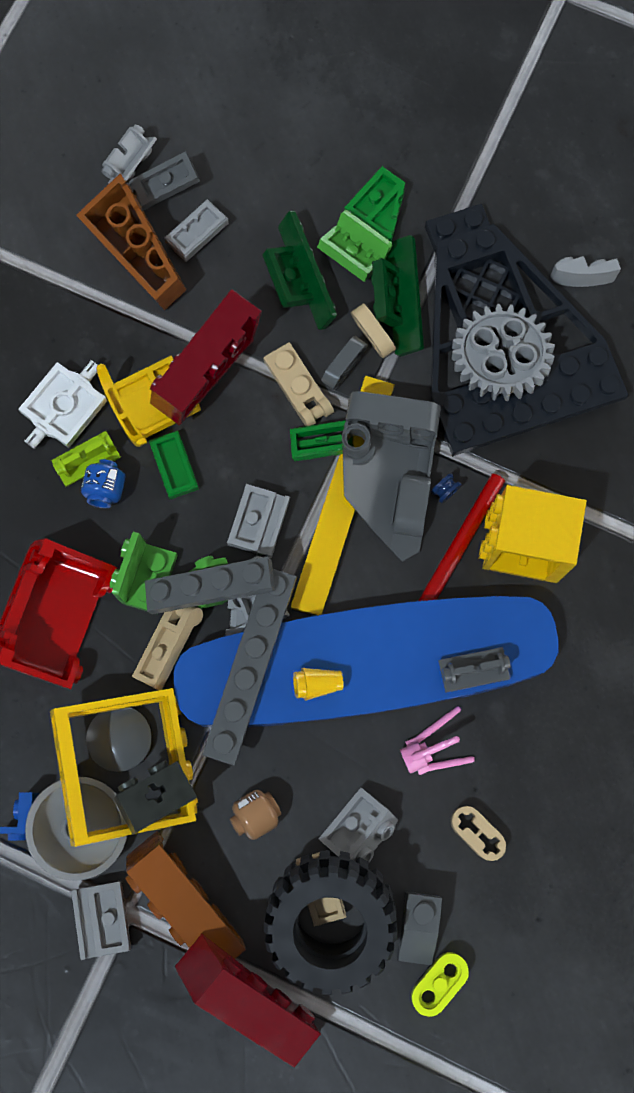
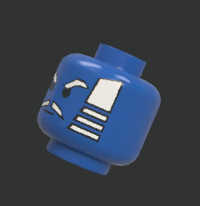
M101 459L99 463L87 466L81 486V493L87 498L86 502L99 508H110L111 504H116L121 500L126 476L122 470L117 468V463Z

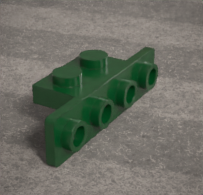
M288 211L278 225L285 247L267 248L262 256L283 308L309 305L318 329L323 330L337 316L335 305L325 286L324 277L316 264L313 250L310 248L304 234L303 225L295 211Z
M411 235L392 241V247L387 256L388 261L383 258L372 261L373 274L371 281L374 287V313L377 320L393 327L395 355L399 357L421 351L424 348L415 237Z

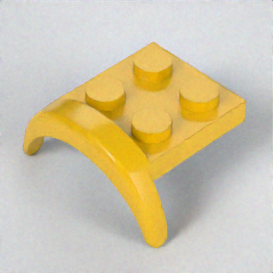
M172 355L116 383H113L104 364H99L96 367L100 383L113 412L130 441L137 447L146 444V438L175 424L173 420L150 404V386L160 374L163 376L169 369V365L173 360ZM199 404L189 414V416L201 411Z

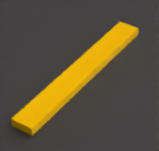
M365 376L361 392L392 396L395 384ZM354 436V447L362 446L365 440L362 437ZM343 454L339 456L291 604V609L313 616L323 614L355 513V509L344 497Z

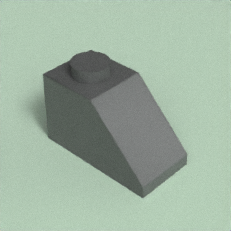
M405 891L398 961L432 965L439 933L442 904L440 896Z

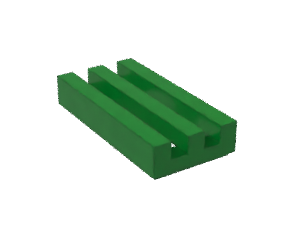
M345 420L290 429L291 452L294 462L343 454L342 444L330 445L342 443V434L316 437L315 439L298 441V438L343 431ZM354 437L348 440V444L354 447ZM317 447V448H311V449L298 450V449H303V448Z

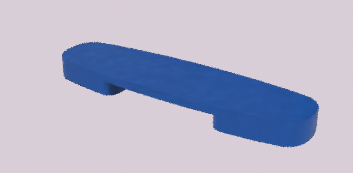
M491 596L406 602L283 622L248 727L277 726L287 723L329 720L421 706L458 697L464 698L537 677L554 664L558 654V635L555 621L549 609L542 602L531 597ZM243 632L191 647L180 656L174 668L175 696L179 709L190 721L202 727H212ZM503 647L504 654L508 655L511 668H508L510 680L445 693L438 660ZM301 668L340 670L343 676V690L307 701L304 698H296L293 673L301 671Z

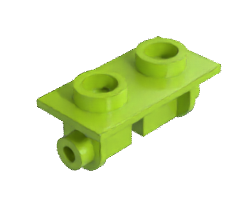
M104 431L51 461L57 474L62 479L65 487L84 478L87 466L99 463L101 459L115 461L121 458L108 433Z

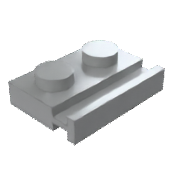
M246 484L227 544L272 558L290 497Z
M122 881L71 891L81 960L126 952L132 949Z

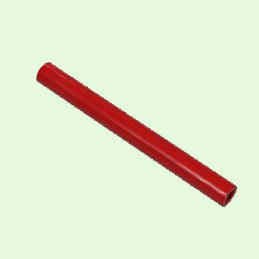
M494 473L491 474L418 601L438 599L486 516L487 510L490 509L496 495L505 483L504 478Z

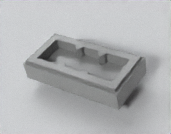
M207 199L164 238L165 243L187 262L229 224L228 218Z

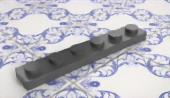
M273 569L275 591L257 594L202 754L203 756L233 766L236 764L297 580V576Z

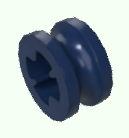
M452 473L444 477L431 491L433 495L437 494L440 497L439 502L441 504L447 501L462 486L460 482L453 480L454 475Z

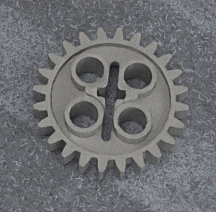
M497 304L495 312H491L485 306L483 316L474 311L472 321L468 319L463 320L462 328H457L456 339H453L452 349L454 350L452 351L451 359L456 361L454 371H462L460 381L464 382L470 379V391L478 386L481 388V397L489 391L492 392V400L495 401L498 394H503L505 401H509L510 393H514L518 399H521L523 389L532 394L535 387L534 384L542 386L544 376H549L550 366L554 361L555 356L552 354L555 344L549 343L552 336L551 333H543L545 323L535 325L536 314L526 318L524 317L525 308H522L517 314L514 313L513 305L510 304L508 310L503 311L501 305ZM493 330H495V331L497 332L499 338L496 337V334L494 333ZM511 332L515 333L518 336L512 337L507 335L506 333ZM483 341L489 345L481 346L477 342ZM523 358L528 360L529 363H521L517 359ZM493 367L497 368L499 372L494 373L487 369ZM507 367H509L513 375L509 374Z

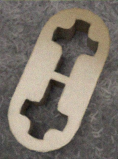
M364 303L351 312L358 327L383 359L396 350L388 334Z
M463 806L454 810L450 820L451 827L478 856L489 861L498 860L503 856L506 851L504 837L476 809ZM461 813L463 815H469L470 813L473 815L471 822L478 829L475 833L467 827L462 830L459 828L458 825L461 823V820L458 816ZM481 833L488 839L495 837L498 840L495 843L498 849L496 853L488 851L486 854L484 853L485 844L479 838Z

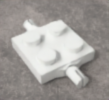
M90 360L80 374L69 371L58 362L54 365L18 409L36 427L27 439L24 440L25 443L36 449L37 445L47 435L48 437L56 438L70 448L107 402L106 397L95 390L90 383L97 373L96 367L98 365Z

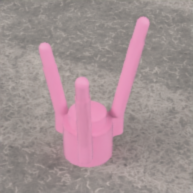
M459 706L445 714L416 737L405 741L407 747L400 749V752L410 774L418 771L419 775H422L432 770L460 766L475 761V758L470 756L427 764L433 761L431 754L460 741L458 736L431 747H427L425 742L419 744L461 711Z

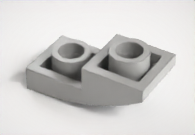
M584 256L575 259L573 257H566L555 264L549 278L551 283L564 286H597L614 282L621 268L617 258L609 261L600 259L588 266Z

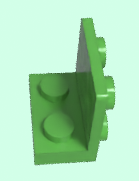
M133 531L131 538H126L121 549L123 561L120 570L115 569L113 572L110 588H113L112 594L122 604L147 611L145 581L171 576L178 555L175 552L146 544L140 533Z

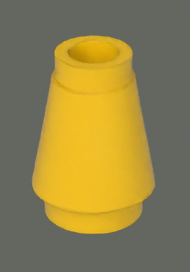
M301 668V671L293 673L296 698H304L307 701L343 690L342 672L340 670Z

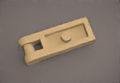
M290 342L263 357L264 363L305 426H312L316 424L315 420L320 417H328L334 413L331 403L323 395ZM314 400L316 406L309 410L305 405Z
M194 606L164 612L132 677L157 690H162L193 627L201 622L203 611Z

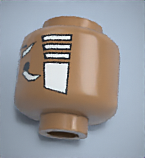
M254 790L234 802L232 810L235 816L230 818V822L239 836L245 833L249 839L256 840L278 826V816L281 815V811L269 792L264 794L260 790Z

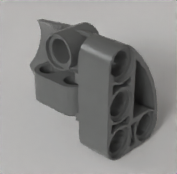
M361 391L351 392L342 433L344 497L375 534L403 562L420 553L441 406L434 402ZM359 436L365 442L360 447H352L348 444V440L351 437Z

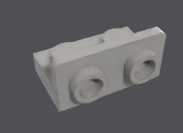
M360 788L320 836L319 840L338 857L340 851L350 853V860L356 862L361 857L369 863L378 845L393 834L398 819L364 789Z

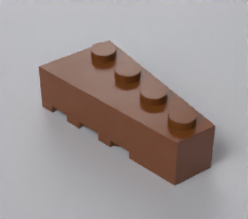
M120 173L76 216L150 296L166 310L186 291V288L131 187Z
M157 830L126 856V873L128 876L125 879L137 894L142 891L150 900L147 906L157 919L160 920L164 917L171 925L169 932L180 946L186 943L190 948L202 933L234 959L246 950L243 939L216 904L210 905L207 902L209 897L198 881L194 878L190 880L187 878L188 872L176 853L171 852L168 855L163 849V841L165 839Z

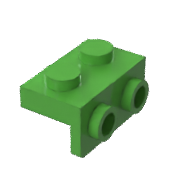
M344 210L339 217L337 225L319 240L317 248L365 282L373 274L372 261L380 258L386 260L392 243L348 210Z

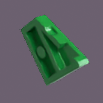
M382 166L344 207V210H348L392 243L405 192V182Z

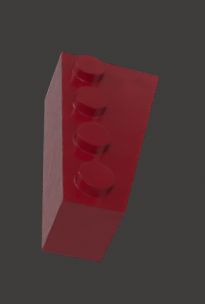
M231 289L199 331L192 337L184 350L174 357L163 376L160 374L150 386V404L180 426L253 342L262 311Z
M202 933L175 965L195 1005L294 1068L321 1035L313 1023L315 1016L302 1004L294 1005L284 992L278 988L273 989L259 975L251 972Z

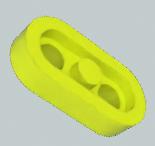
M453 952L441 954L413 987L411 1000L415 1009L421 1015L432 1017L441 1013L467 981L469 974L468 966L460 955ZM447 964H454L456 966L454 975H445L444 968ZM427 990L434 993V999L429 1003L422 1000V994Z

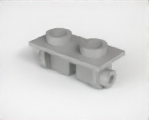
M135 124L134 127H129L118 142L125 150V153L123 154L118 148H114L102 164L103 169L101 172L107 178H110L108 184L120 173L126 182L133 179L136 167L151 154V147L157 138L144 137L145 131L139 125Z

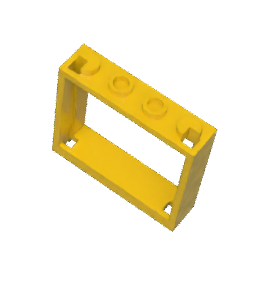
M173 688L60 707L50 711L71 846L76 847L132 835L127 824L87 832L69 718L159 703L169 765L178 761L189 781L193 779L191 762L185 759L184 747H187V735L183 727L180 728L178 715L181 714V710L179 709ZM196 798L177 809L178 813L167 815L137 833L196 821L195 813H198L196 805L198 799Z

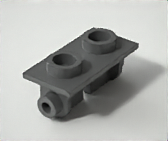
M503 647L438 660L445 693L510 680L508 668H511L508 655L504 654Z

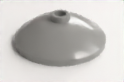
M79 777L87 832L126 824L113 799L117 794L106 784L98 780ZM61 780L51 784L37 796L29 809L25 824L26 843L32 858L44 871L64 880H85L101 874L119 857L127 836L76 847L71 846Z

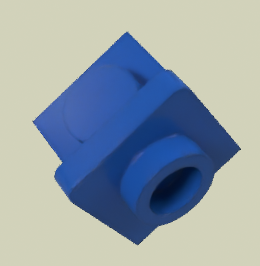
M19 792V799L15 800L13 807L14 819L18 820L17 826L0 827V834H8V841L26 840V818L31 805L40 793Z

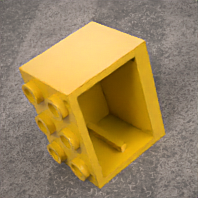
M507 485L502 494L496 495L495 502H492L490 510H487L484 528L489 529V533H486L485 540H482L479 551V559H484L482 569L558 583L577 565L587 500Z

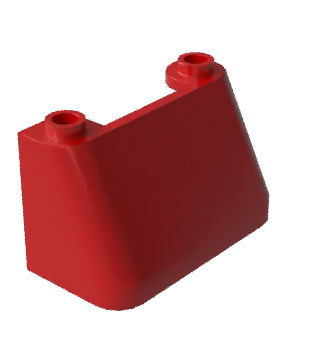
M46 538L34 541L27 551L0 619V666L67 689H71L73 684H77L83 672V666L79 665L80 659L77 657L99 597H103L106 593L110 594L113 588H110V581L117 567Z

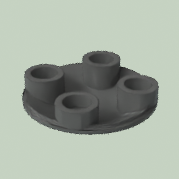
M133 708L99 713L90 723L86 735L87 749L91 758L100 767L114 772L127 771L141 764L145 760L152 742L151 729L147 720L140 712Z

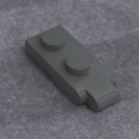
M185 151L138 175L127 183L142 209L146 210L200 182V179L190 156Z

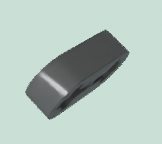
M353 336L329 365L321 381L331 389L336 390L362 358L368 344L357 336Z

